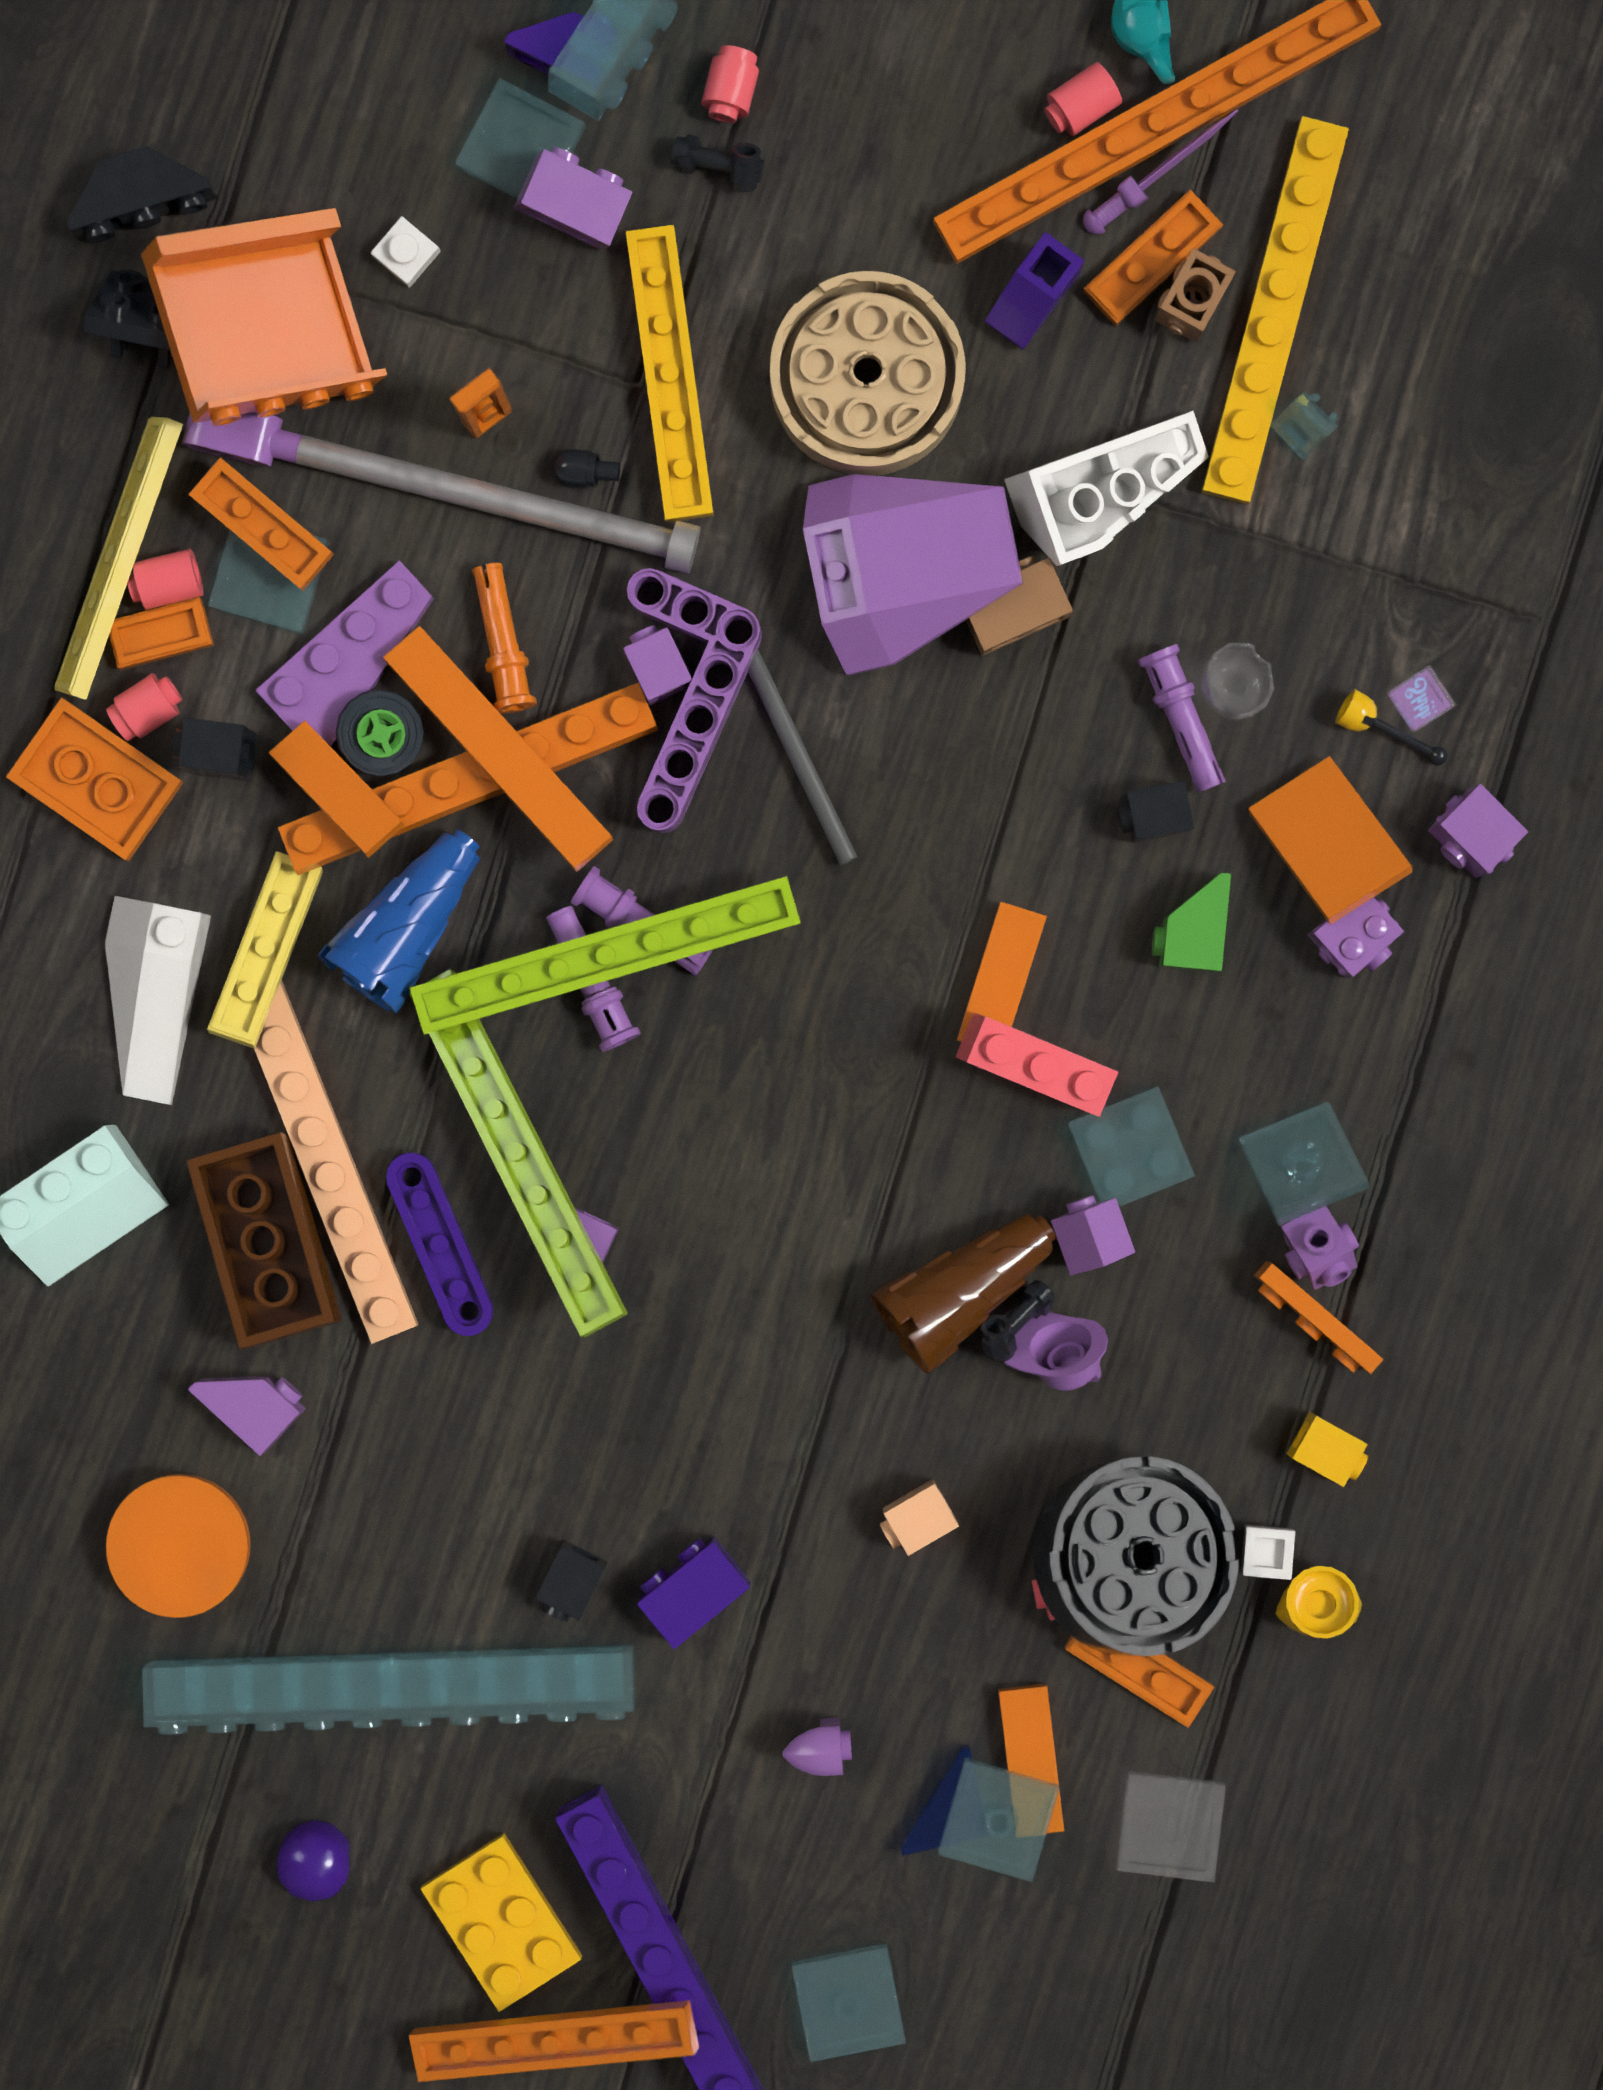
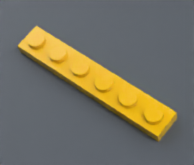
M674 225L626 231L665 521L673 522L714 516Z

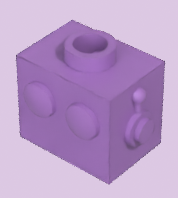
M1481 783L1467 789L1458 797L1456 795L1453 796L1445 804L1447 807L1445 809L1446 812L1442 816H1438L1436 822L1428 829L1443 845L1440 850L1444 857L1457 868L1462 869L1465 867L1475 878L1487 873L1490 874L1497 864L1507 862L1514 855L1512 852L1514 850L1513 847L1528 833Z
M1373 897L1331 925L1325 919L1308 936L1318 946L1320 951L1318 955L1326 964H1334L1340 975H1343L1345 978H1351L1364 967L1372 972L1392 954L1387 946L1404 931L1398 922L1390 916L1388 912L1390 909L1382 899L1377 900Z

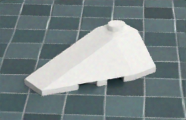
M1191 411L1004 480L1020 526L1053 563L1058 566L1103 549L1113 540L1117 533L1130 522L1138 519L1146 512L1145 509L1165 492H1169L1209 456L1194 412Z

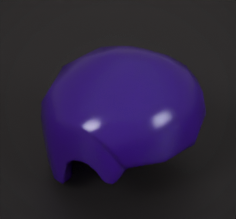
M311 1820L294 1826L283 1838L277 1856L278 1879L292 1897L316 1902L330 1899L340 1892L341 1887L346 1884L350 1870V1843L347 1837L333 1824L318 1820Z

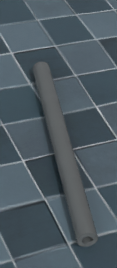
M757 649L750 663L748 674L840 866L849 863L857 858L854 848L768 668Z

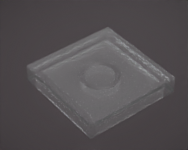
M1128 1771L1117 1870L1215 1882L1225 1783Z

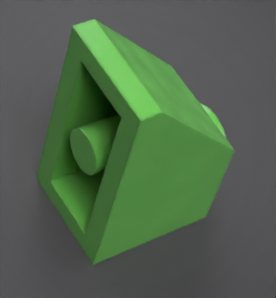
M1220 873L1166 916L1163 919V927L1154 928L1152 956H1160L1159 967L1215 973L1222 971L1231 874Z

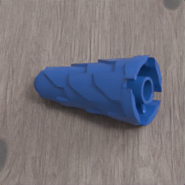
M458 829L452 835L444 832L424 854L413 860L363 910L349 920L325 944L317 955L318 958L331 971H334L336 967L342 969L341 974L344 976L342 980L381 1008L397 1014L411 992L410 988L414 987L426 960L448 924L447 919L457 905L463 887L480 861V857L476 854L480 846Z

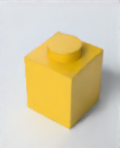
M1309 1412L1286 1454L1344 1487L1348 1479L1355 1481L1364 1469L1368 1455L1363 1452L1368 1444Z

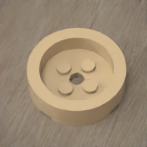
M878 271L846 273L818 284V287L805 295L797 304L795 303L784 317L776 333L771 351V394L774 408L784 430L797 447L811 459L827 468L845 474L884 475L904 469L921 460L941 442L949 431L957 415L962 398L966 369L965 354L959 332L953 320L949 318L944 309L933 299L934 296L924 288L910 280L890 273ZM863 358L874 359L882 369L879 379L867 385L859 381L853 372L855 364Z

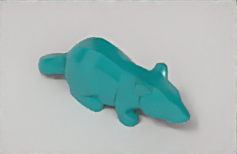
M1115 0L1111 15V29L1117 44L1126 52L1142 58L1163 84L1175 82L1169 47L1171 28L1168 1Z

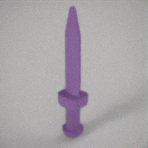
M1235 110L1204 130L1138 183L1131 175L1120 183L1117 188L1118 192L1100 205L1094 212L1090 209L1085 212L1083 224L1086 230L1094 235L1103 234L1106 232L1104 226L1108 225L1129 207L1137 208L1149 199L1143 190L1210 139L1238 110Z

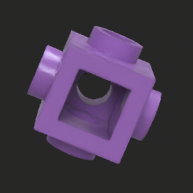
M1325 1203L1281 1226L1286 1244L1290 1249L1285 1254L1288 1264L1298 1280L1306 1276L1314 1290L1324 1285L1332 1287L1340 1284L1351 1275V1270L1357 1268L1353 1250L1358 1248L1359 1244L1348 1224L1344 1221L1338 1225Z

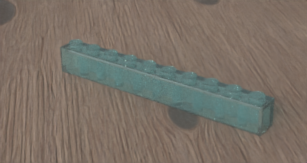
M634 1645L150 1661L142 1668L144 1727H158V1733L166 1735L185 1733L188 1731L187 1726L207 1725V1732L225 1733L235 1731L236 1724H255V1730L277 1731L285 1729V1723L304 1722V1729L321 1730L332 1728L333 1721L353 1720V1727L355 1728L382 1726V1719H401L402 1726L417 1727L431 1724V1718L450 1717V1724L453 1725L479 1723V1716H499L500 1723H522L528 1721V1715L547 1714V1719L551 1722L576 1720L577 1713H596V1719L619 1720L625 1718V1712L634 1711L636 1705Z

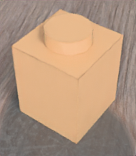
M933 1479L883 1507V1513L887 1520L880 1523L893 1549L902 1545L908 1556L959 1527L955 1516Z

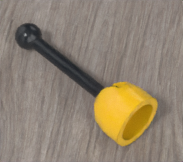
M1353 689L1348 694L1337 714L1335 723L1348 730L1359 732L1373 726L1427 755L1430 763L1433 765H1442L1447 760V751L1443 747L1436 746L1432 748L1377 718V707L1374 701L1356 689Z

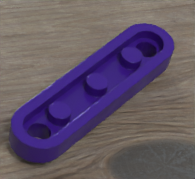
M419 1153L402 1154L395 1158L388 1167L386 1174L387 1185L445 1322L452 1331L459 1335L473 1336L479 1334L492 1321L494 1314L493 1303L432 1161L426 1156ZM410 1167L418 1169L421 1173V1181L416 1186L408 1185L404 1179V1174ZM470 1301L477 1305L478 1315L475 1319H466L461 1314V1306L464 1302Z

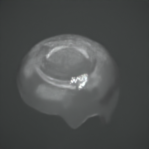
M1227 643L1210 656L1201 672L1200 689L1204 700L1212 710L1228 720L1240 721L1250 719L1267 707L1273 694L1274 685L1271 664L1255 652V646L1251 643Z

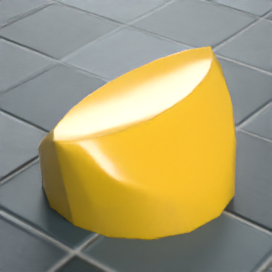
M1315 1566L1303 1570L1291 1581L1280 1599L1275 1614L1290 1629L1302 1635L1313 1638H1331L1343 1634L1357 1621L1361 1612L1362 1602L1355 1585L1344 1573L1332 1567Z

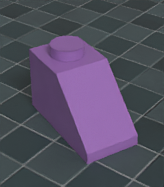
M272 1376L203 1378L194 1382L188 1389L259 1456L268 1451L306 1409L299 1402L303 1397L302 1394L283 1377L278 1381Z

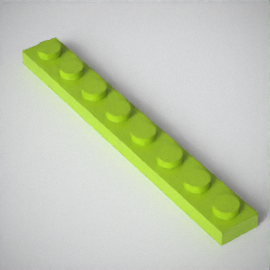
M786 876L411 987L410 991L423 1034L425 1035L797 925L801 922Z
M449 969L428 982L455 975L456 972ZM480 1019L429 1033L580 1337H587L627 1315L628 1313Z

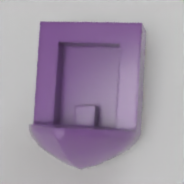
M839 1717L820 1718V1727L807 1730L794 1738L783 1750V1757L797 1769L811 1775H843L842 1760H852L850 1730L840 1731Z

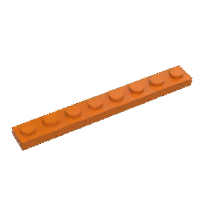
M638 682L516 732L553 772H556L656 732L658 728ZM467 751L372 789L404 824V827L391 838L504 793ZM322 810L278 827L297 875L360 851Z

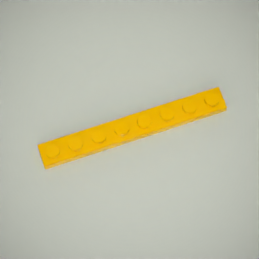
M1302 116L1300 119L1201 493L1245 505L1250 503L1349 128Z

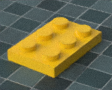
M505 1833L424 1883L421 1887L423 1894L498 2012L557 1976L582 1958L581 1952Z

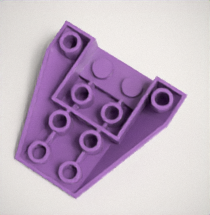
M852 474L809 485L803 532L821 623L846 675L895 665L1023 584L1004 487Z

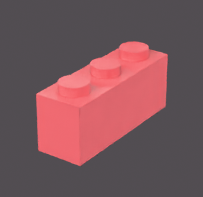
M975 1012L955 1056L972 1065L1098 1117L1102 1113L1118 1074V1071Z

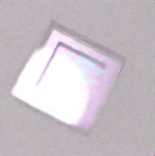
M1430 665L1387 692L1412 733L1456 706Z

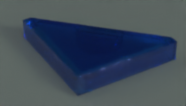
M969 1744L961 1746L950 1768L925 1804L906 1839L901 1843L902 1856L990 1835Z

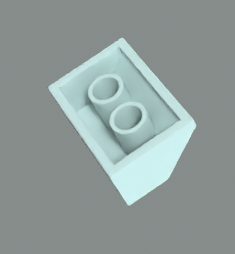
M105 1125L0 1196V1234L9 1248L47 1286H50L170 1204L116 1125Z

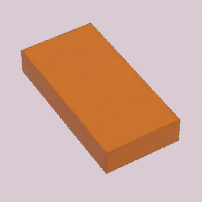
M200 597L114 619L109 634L117 667L120 670L214 646L203 600Z

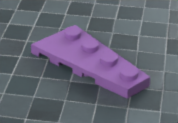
M399 560L256 691L292 731L305 720L332 748L337 741L335 732L338 716L347 702L362 692L374 689L388 665L383 657L413 631L434 598Z

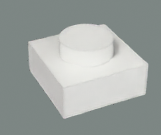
M401 216L372 250L371 255L410 288L441 251L436 244Z
M1244 1525L1241 1574L1243 1576L1291 1580L1295 1530L1290 1528Z

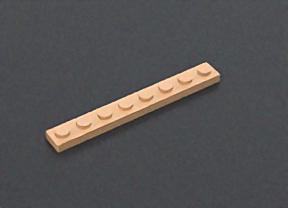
M281 980L256 1044L255 1052L371 1344L419 1324Z

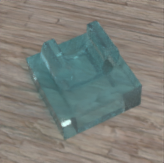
M1305 391L1270 425L1302 460L1308 457L1338 427L1335 424L1338 415L1333 412L1327 416L1316 404L1321 397L1317 393L1309 396Z

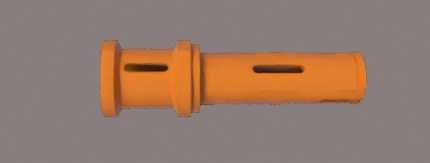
M502 563L485 564L486 569L482 566L472 569V573L475 577L491 656L486 659L485 668L486 672L492 674L497 702L493 706L500 714L530 709L537 705L536 697L530 695L525 671V667L529 665L528 657L525 656L523 651H519L503 575Z

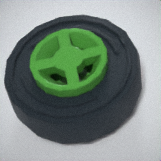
M376 689L362 692L347 702L338 716L335 734L339 751L348 764L363 774L383 777L397 774L412 764L421 750L424 731L421 716L410 701L396 692Z

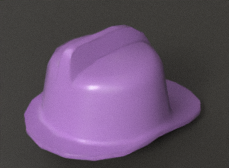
M1049 1312L1046 1316L1041 1315L1038 1319L1032 1317L1015 1335L1017 1350L1014 1356L1004 1362L1007 1366L1016 1370L1038 1375L1052 1389L1059 1391L1075 1390L1088 1382L1099 1381L1101 1377L1100 1360L1106 1352L1108 1337L1105 1329L1096 1321Z

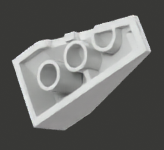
M118 896L114 897L105 948L122 1093L124 1096L172 1105L207 938L210 915Z

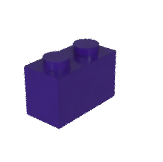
M715 1536L706 1543L699 1537L678 1554V1558L682 1561L681 1564L668 1574L661 1568L640 1585L644 1594L639 1597L637 1605L673 1649L677 1648L750 1588V1579Z

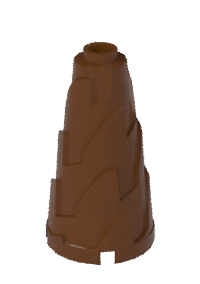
M1026 1214L996 1230H987L954 1252L947 1251L914 1272L901 1274L870 1294L871 1301L890 1333L894 1331L901 1340L898 1344L921 1371L928 1374L958 1350V1345L978 1329L987 1317L992 1316L991 1311L1025 1284V1278L1052 1252L1051 1242L1056 1239V1235L1041 1215L1033 1219L1029 1214Z

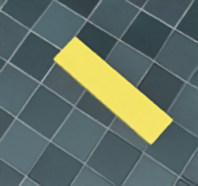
M276 851L207 1028L210 1034L255 1049L322 876V867L297 875L289 855Z

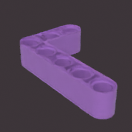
M648 568L633 574L628 582V599L635 610L648 619L707 644L637 806L638 816L642 823L653 832L663 834L678 828L685 816L748 673L750 663L760 646L762 632L759 621L749 610L659 570ZM647 582H657L663 586V596L654 605H644L638 601V591ZM692 601L703 602L708 607L707 617L700 624L691 625L682 620L683 608ZM742 620L751 624L753 632L747 642L733 644L727 640V628L734 621ZM722 664L728 666L733 671V678L730 684L722 689L710 687L706 680L708 671L715 665ZM696 709H706L713 714V724L705 733L697 734L688 730V716ZM685 753L693 758V770L685 778L678 779L670 776L667 769L668 761L675 754ZM660 797L670 799L674 806L671 818L664 823L651 821L648 816L650 803Z

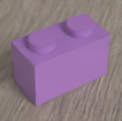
M553 147L551 152L543 149L536 155L514 209L599 250L610 246L632 191L622 187L624 180L609 171L597 168L596 172L593 173L579 166L578 162L580 159L564 149Z

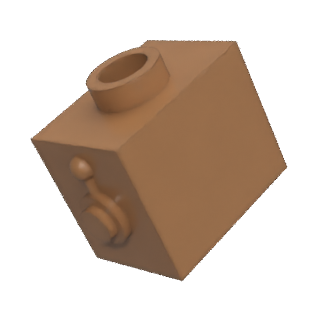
M1193 248L1186 262L1182 261L1176 268L1173 275V281L1175 282L1171 289H1167L1160 297L1157 307L1159 311L1155 321L1168 327L1173 334L1183 335L1197 343L1236 271L1222 264L1218 258L1211 255L1207 256Z

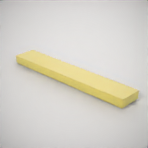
M151 417L148 419L54 686L58 692L84 700L87 699L183 424L162 417Z

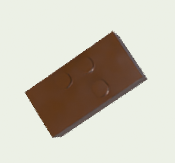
M280 1132L186 1160L239 1349H253L343 1322L289 1135Z

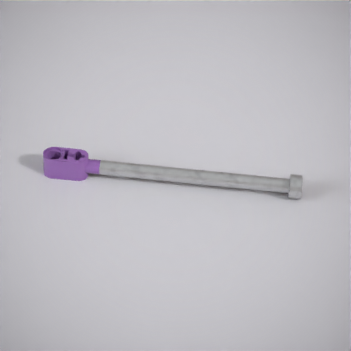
M189 412L181 444L203 453L264 468H271L273 458L664 557L666 558L665 568L687 574L690 573L701 529L697 525L676 521L674 528L669 529L281 430L283 420L274 415L259 418L256 412L241 414V419L233 423L213 426L211 420L193 423Z

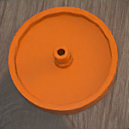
M190 1474L161 1476L135 1489L122 1501L114 1513L106 1539V1555L109 1569L114 1581L124 1595L134 1604L150 1613L172 1618L201 1614L222 1602L241 1581L250 1556L249 1527L238 1503L226 1490L216 1483Z

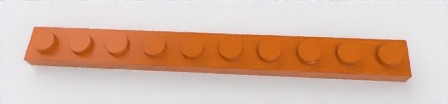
M1326 0L934 217L933 223L955 263L958 264L1377 32L1381 27V23L1368 0Z

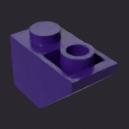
M1045 232L1016 270L984 323L1024 351L1081 274L1085 260Z

